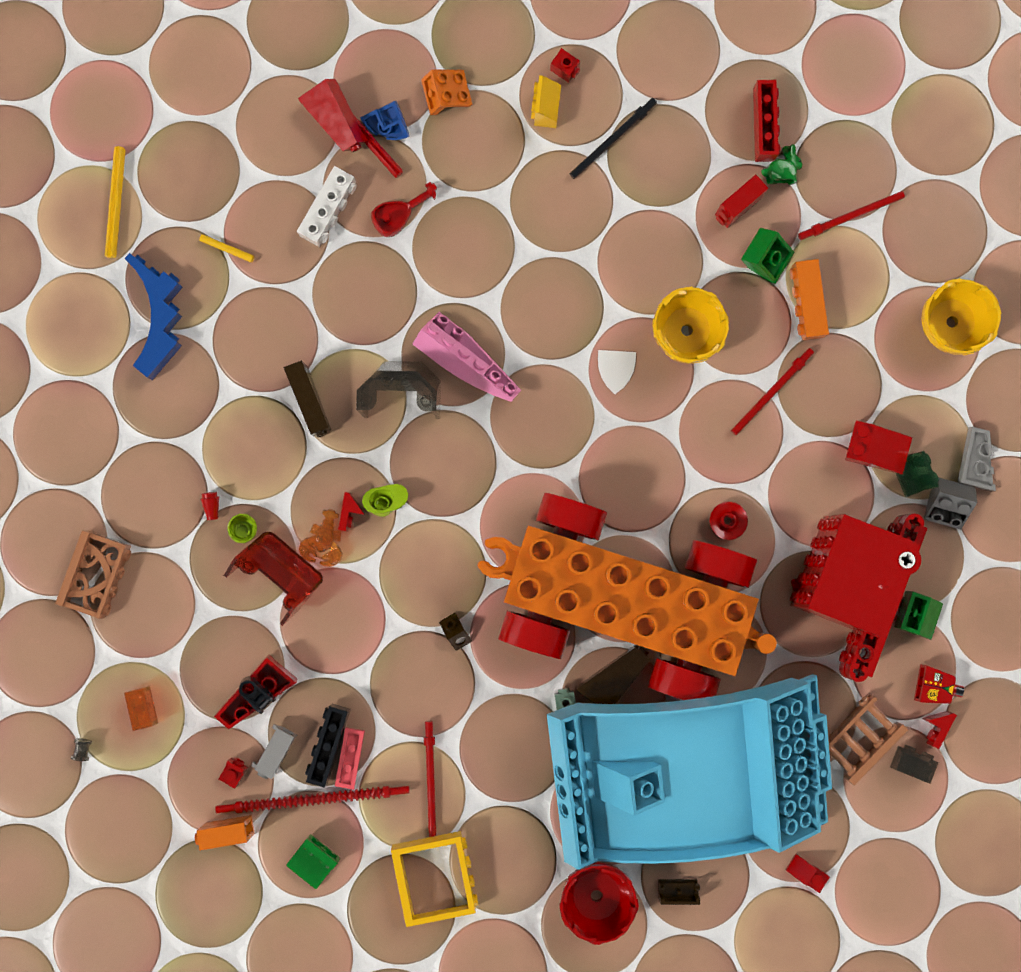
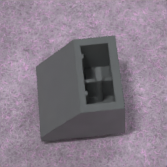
M938 477L930 491L924 520L962 529L977 504L976 487Z

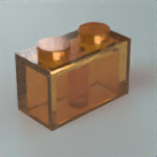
M150 686L124 693L133 731L158 724Z

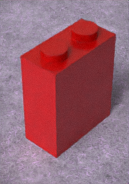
M757 174L720 205L715 215L717 216V221L722 226L725 225L727 228L760 201L769 188Z

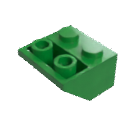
M905 591L894 627L932 640L943 603L913 591Z

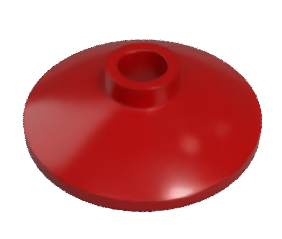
M723 502L712 510L709 523L716 536L724 540H733L740 537L746 531L748 516L744 508L739 504ZM726 517L730 518L731 520L729 525L725 524L724 519Z

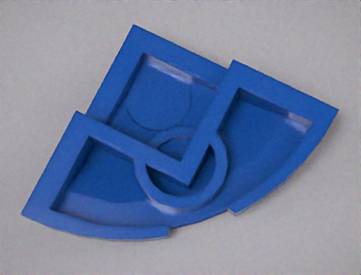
M393 101L380 109L360 117L370 132L387 137V140H401L410 137L397 101Z

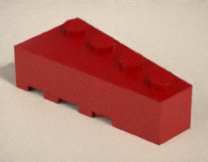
M269 654L249 675L269 690L274 697H277L283 691L296 684L298 680ZM245 683L243 688L246 691H252L254 686L251 683ZM238 688L217 711L214 717L226 728L230 729L256 710L241 696Z

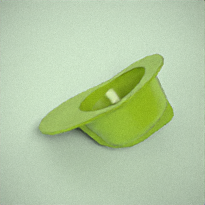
M399 484L370 489L364 494L362 503L368 512L384 517L388 516L392 511L401 508L406 503L408 492L403 485Z

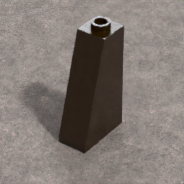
M301 360L283 367L310 434L317 436V438L327 435V431L331 430L308 366Z
M635 646L631 647L576 687L577 691L594 704H616L651 660L647 657L649 652L641 646L638 649Z

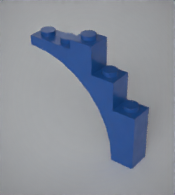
M129 253L125 260L136 270L142 279L151 307V325L148 339L142 353L133 366L147 378L153 380L182 346L177 342L179 338L171 332V329L182 318L178 313L180 309L171 301L183 287L178 284L180 279L174 274L170 273L168 275L163 271L160 275L153 267L147 268L144 265L146 261L138 254L134 257Z

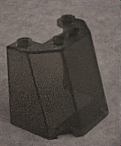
M384 361L357 389L356 410L364 418H368V410L373 409L377 403V391H417L418 407L423 411H433L436 419H440L441 381L423 362Z

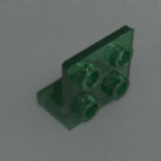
M925 451L908 455L903 475L895 473L905 497L939 487V478L930 466L931 459L927 453L925 454Z

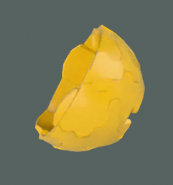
M960 278L949 280L934 291L929 299L925 301L921 315L922 327L927 339L937 349L954 355H969L981 350V348L996 338L1001 321L999 302L987 286ZM948 318L954 319L955 326L953 328L947 325Z
M692 286L679 288L668 294L659 304L652 323L653 335L657 344L671 359L685 364L700 363L718 353L725 345L729 331V318L718 297L712 292ZM682 327H690L692 330L691 335H683Z

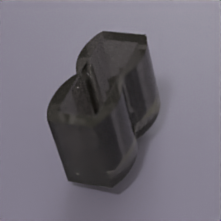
M906 744L904 748L898 746L890 768L931 784L939 763L933 760L934 756L922 752V755L915 753L916 748Z

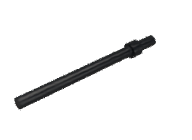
M651 98L645 105L638 107L634 111L635 114L569 173L570 176L575 179L639 119L642 120L647 116V112L657 104V101Z

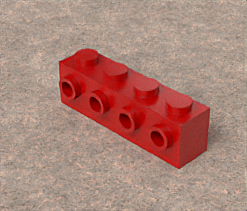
M757 80L753 88L755 162H773L780 155L781 147L778 144V137L780 135L778 118L780 110L779 106H777L779 98L777 80Z

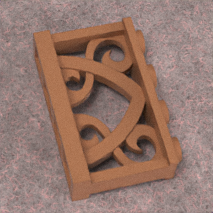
M82 530L55 604L98 619L108 616L111 611V600L118 592V587L116 586L125 572L123 567L131 556V546L91 531ZM95 539L106 543V545L100 550L92 542ZM110 547H115L119 554L116 560H112L111 555L113 553H108L105 556L104 552ZM88 555L91 557V559H93L94 556L96 557L91 563L86 562V558ZM99 561L104 570L105 580L89 589L88 579L81 571L83 568L93 567ZM78 580H83L84 590H82L83 585L77 586ZM91 595V601L96 604L95 599L97 597L100 598V606L92 609L88 604V596ZM72 597H83V606L70 602Z

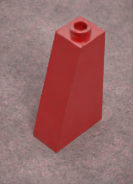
M325 79L298 98L300 103L342 151L351 150V152H355L362 148L361 144L365 143L366 139L336 79Z

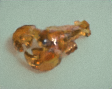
M328 509L322 512L325 519L321 525L313 524V527H311L310 533L315 534V536L301 541L299 552L305 560L315 563L316 559L310 556L311 553L314 557H317V552L313 545H315L319 552L330 549L331 551L321 557V559L328 558L329 560L320 561V564L331 567L337 565L342 560L343 553L341 548L334 542V540L341 541V531L334 530V519L339 518V514L335 510Z

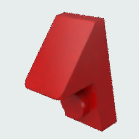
M344 492L338 530L348 532V529L352 528L353 525L351 513L366 514L351 493Z
M945 711L922 718L935 726L929 731L926 743L940 749L957 715Z
M797 854L794 855L785 869L804 885H808L818 893L822 891L830 878L828 874Z

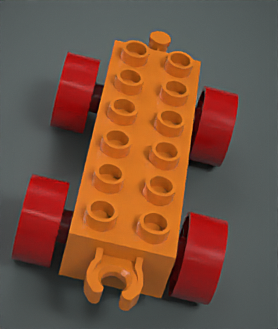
M544 493L535 521L553 527V533L528 525L521 547L513 545L502 537H492L485 540L484 544L486 547L503 550L506 555V561L502 566L494 567L489 562L481 560L478 562V568L484 575L490 578L510 580L504 603L528 610L527 615L508 610L506 612L498 639L513 646L544 656L562 659L570 630L552 624L554 618L678 658L677 663L656 658L648 687L681 700L716 696L721 679L702 672L703 666L736 676L744 649H756L764 654H769L776 648L777 642L772 635L760 633L751 626L759 599L727 589L729 583L744 588L750 587L757 559L742 553L693 540L685 569L704 575L701 581L579 542V536L599 541L607 512L550 493Z

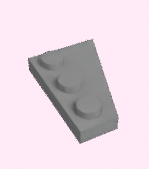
M968 427L957 483L988 491H996L992 477L994 467H991L990 458L992 455L990 431Z

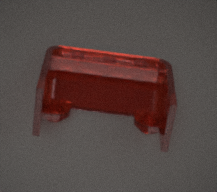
M272 532L262 533L235 556L223 575L227 578L237 568L248 575L255 574L259 570L287 594L283 599V606L288 612L280 622L282 626L300 610L323 581V576L317 569Z

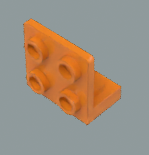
M432 69L421 79L430 115H437L445 107H470L472 105L464 70Z

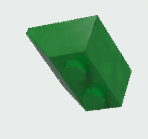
M760 228L741 260L751 271L776 284L795 252L777 231Z

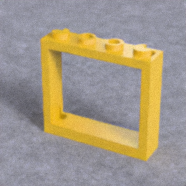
M461 831L392 845L391 854L406 927L476 913V906H479L478 896L473 894L472 887H475L474 876L469 874L468 868H471L470 856L465 854V849L468 848L465 837H462ZM456 844L468 904L414 915L402 854Z

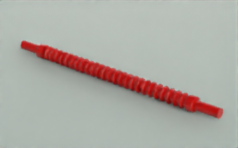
M383 786L381 789L380 787H377V789L372 787V790H369V788H366V790L361 788V791L355 789L354 792L352 789L350 792L345 790L344 793L341 791L336 793L334 791L333 794L330 792L325 794L323 792L322 795L317 793L316 796L313 793L311 796L306 794L305 797L303 795H300V797L295 795L294 798L292 796H289V798L284 796L283 799L278 797L277 800L275 798H272V800L267 798L266 801L264 799H261V801L256 799L255 802L253 800H250V802L246 800L244 803L236 801L235 804L215 806V812H236L238 814L243 813V811L247 813L248 810L253 812L254 809L256 811H259V809L264 811L265 808L267 810H270V808L275 810L276 807L281 809L282 806L286 809L287 806L290 808L293 805L295 807H298V805L303 807L304 804L306 806H309V804L314 806L315 803L320 805L321 802L323 804L326 802L331 804V801L334 803L339 801L341 803L342 800H345V802L350 800L352 802L353 799L358 801L360 798L362 801L364 798L369 800L370 797L373 799L375 797L380 799L381 796L383 798H390V795L409 794L410 788L409 786L391 788Z

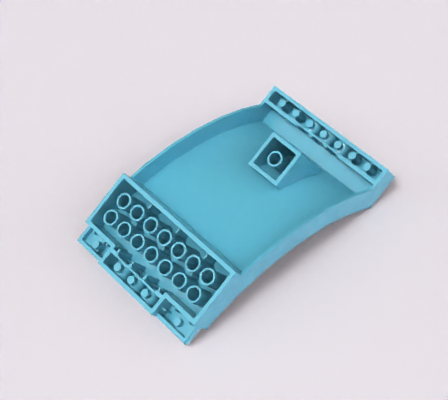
M811 674L799 680L788 678L753 689L699 699L646 704H591L578 702L547 714L564 862L578 870L597 861L658 864L719 859L769 848L780 853L820 833L821 825L828 822L826 791L832 789L827 715L820 713L817 675Z

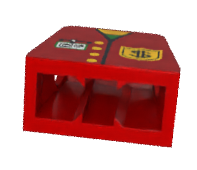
M920 664L914 700L922 703L951 704L953 696H963L964 686L955 684V676Z

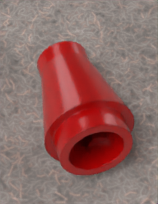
M217 492L202 493L200 500L207 520L218 519L220 496L217 495Z

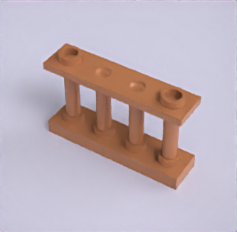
M870 694L864 696L858 702L859 706L828 736L830 755L846 770L847 774L844 778L854 786L908 731L899 722L892 724L873 705L878 699ZM867 710L886 728L887 733L883 737H878L860 719ZM853 724L873 742V747L869 751H865L846 732ZM840 738L860 756V760L856 765H851L833 747Z

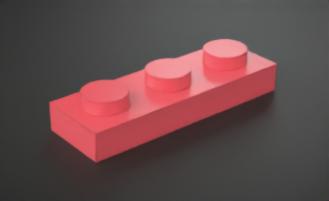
M345 728L335 781L336 787L355 789L365 730Z

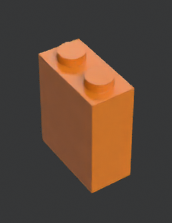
M252 815L206 822L196 831L195 843L199 845V851L247 843L255 834Z

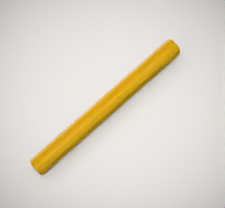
M121 146L114 147L105 256L107 258H116L126 152L125 148Z

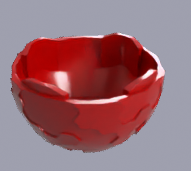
M593 863L580 870L576 869L568 876L559 903L561 917L565 926L578 938L588 941L593 945H601L617 940L628 931L638 912L639 903L632 881L622 870L606 863ZM595 890H599L602 893L601 898L598 900H594L591 897V893Z

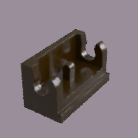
M658 879V899L661 905H700L698 893L700 886L697 879Z

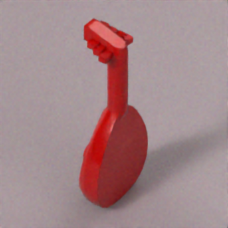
M431 182L425 184L427 190L409 202L388 201L376 206L371 212V219L375 229L383 237L397 235L405 227L412 208L431 196L434 200L436 199V185Z

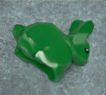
M794 144L783 147L782 152L785 159H776L767 168L761 170V174L766 177L767 184L788 183L793 185L797 182V170L802 169L803 164L800 157L796 155Z

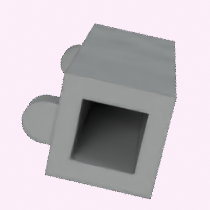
M276 724L272 726L276 731L259 762H252L251 764L255 768L254 770L258 771L257 774L264 779H272L275 776L297 734Z

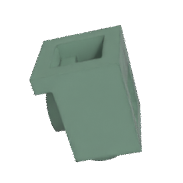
M569 688L558 689V693H554L557 710L565 707L562 705L563 700L569 701L568 706L576 703L574 691H570Z

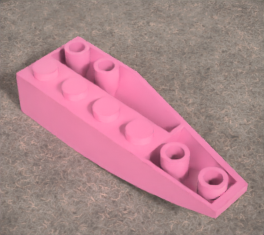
M440 312L420 330L413 342L415 347L441 367L461 380L491 395L512 402L521 391L468 333Z

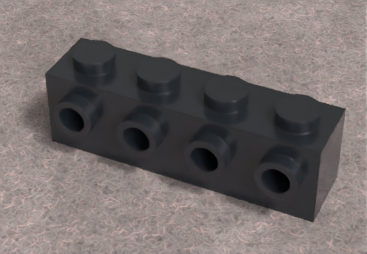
M333 703L329 708H325L323 714L325 721L323 726L319 727L317 733L319 738L318 744L314 745L311 756L313 760L311 764H308L305 772L307 783L323 788L328 784L351 709Z

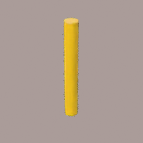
M201 234L199 241L251 263L254 261V255L204 234Z

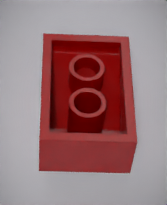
M856 420L845 461L903 475L913 437Z

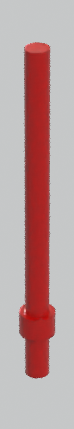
M900 191L825 223L812 225L810 229L798 233V237L800 240L813 235L816 237L823 234L825 230L905 198L904 192Z
M808 348L800 358H796L792 362V366L734 426L731 430L734 435H737L786 382L805 366V362L814 354L811 348Z
M425 721V737L423 738L424 746H426L429 837L436 836L433 748L435 736H433V721Z

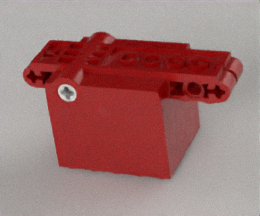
M846 514L824 516L817 525L819 531L817 536H814L811 541L810 547H812L810 555L807 554L803 563L805 565L803 573L800 572L797 578V583L800 585L791 594L790 601L792 602L790 606L852 629V632H849L846 638L847 646L839 656V672L847 679L862 682L868 676L873 677L909 577L921 565L919 551L928 528L924 527V519L919 514L899 515L894 519L893 523L889 524L887 530Z

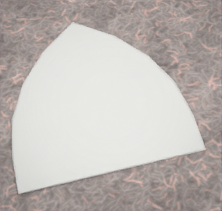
M598 350V368L601 378L606 386L616 394L625 387L634 372L636 352Z

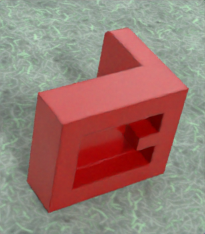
M230 758L218 779L235 789L248 767L244 765L245 762L241 759Z

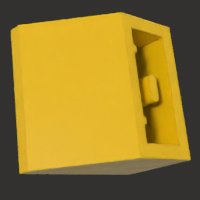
M539 75V81L534 83L531 119H534V126L556 128L561 85L542 75Z

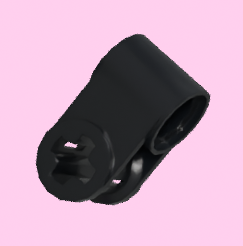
M248 676L240 682L239 693L259 714H262L264 712L263 709L276 700L273 694L255 678ZM245 683H251L254 686V689L252 691H246L243 688V685Z

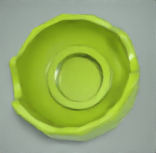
M248 514L235 515L228 523V534L237 543H247L253 540L257 533L256 521Z

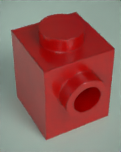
M561 48L551 62L550 71L569 83L572 78L575 79L581 70L579 68L580 60Z

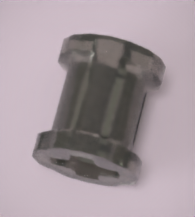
M75 738L74 755H71V759L75 761H89L88 751L92 740Z

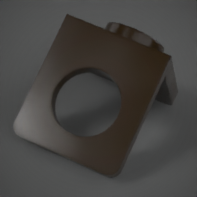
M456 613L449 615L439 622L447 640L456 651L472 642ZM461 637L465 638V640L462 643H455L457 639Z

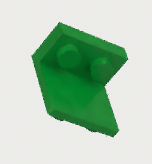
M310 834L286 866L314 889H317L330 871L338 864L340 857Z

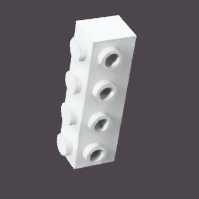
M336 166L333 167L297 230L300 237L318 247L326 242L329 236V229L336 225L338 221L337 215L340 210L343 211L345 209L349 194L352 195L357 187L354 176Z

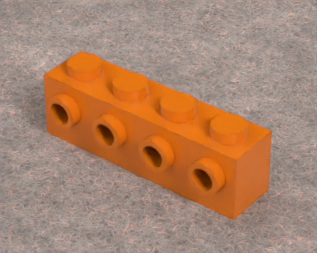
M819 259L795 262L792 268H790V278L794 281L792 294L797 302L795 315L799 317L798 334L802 340L825 338L829 335Z

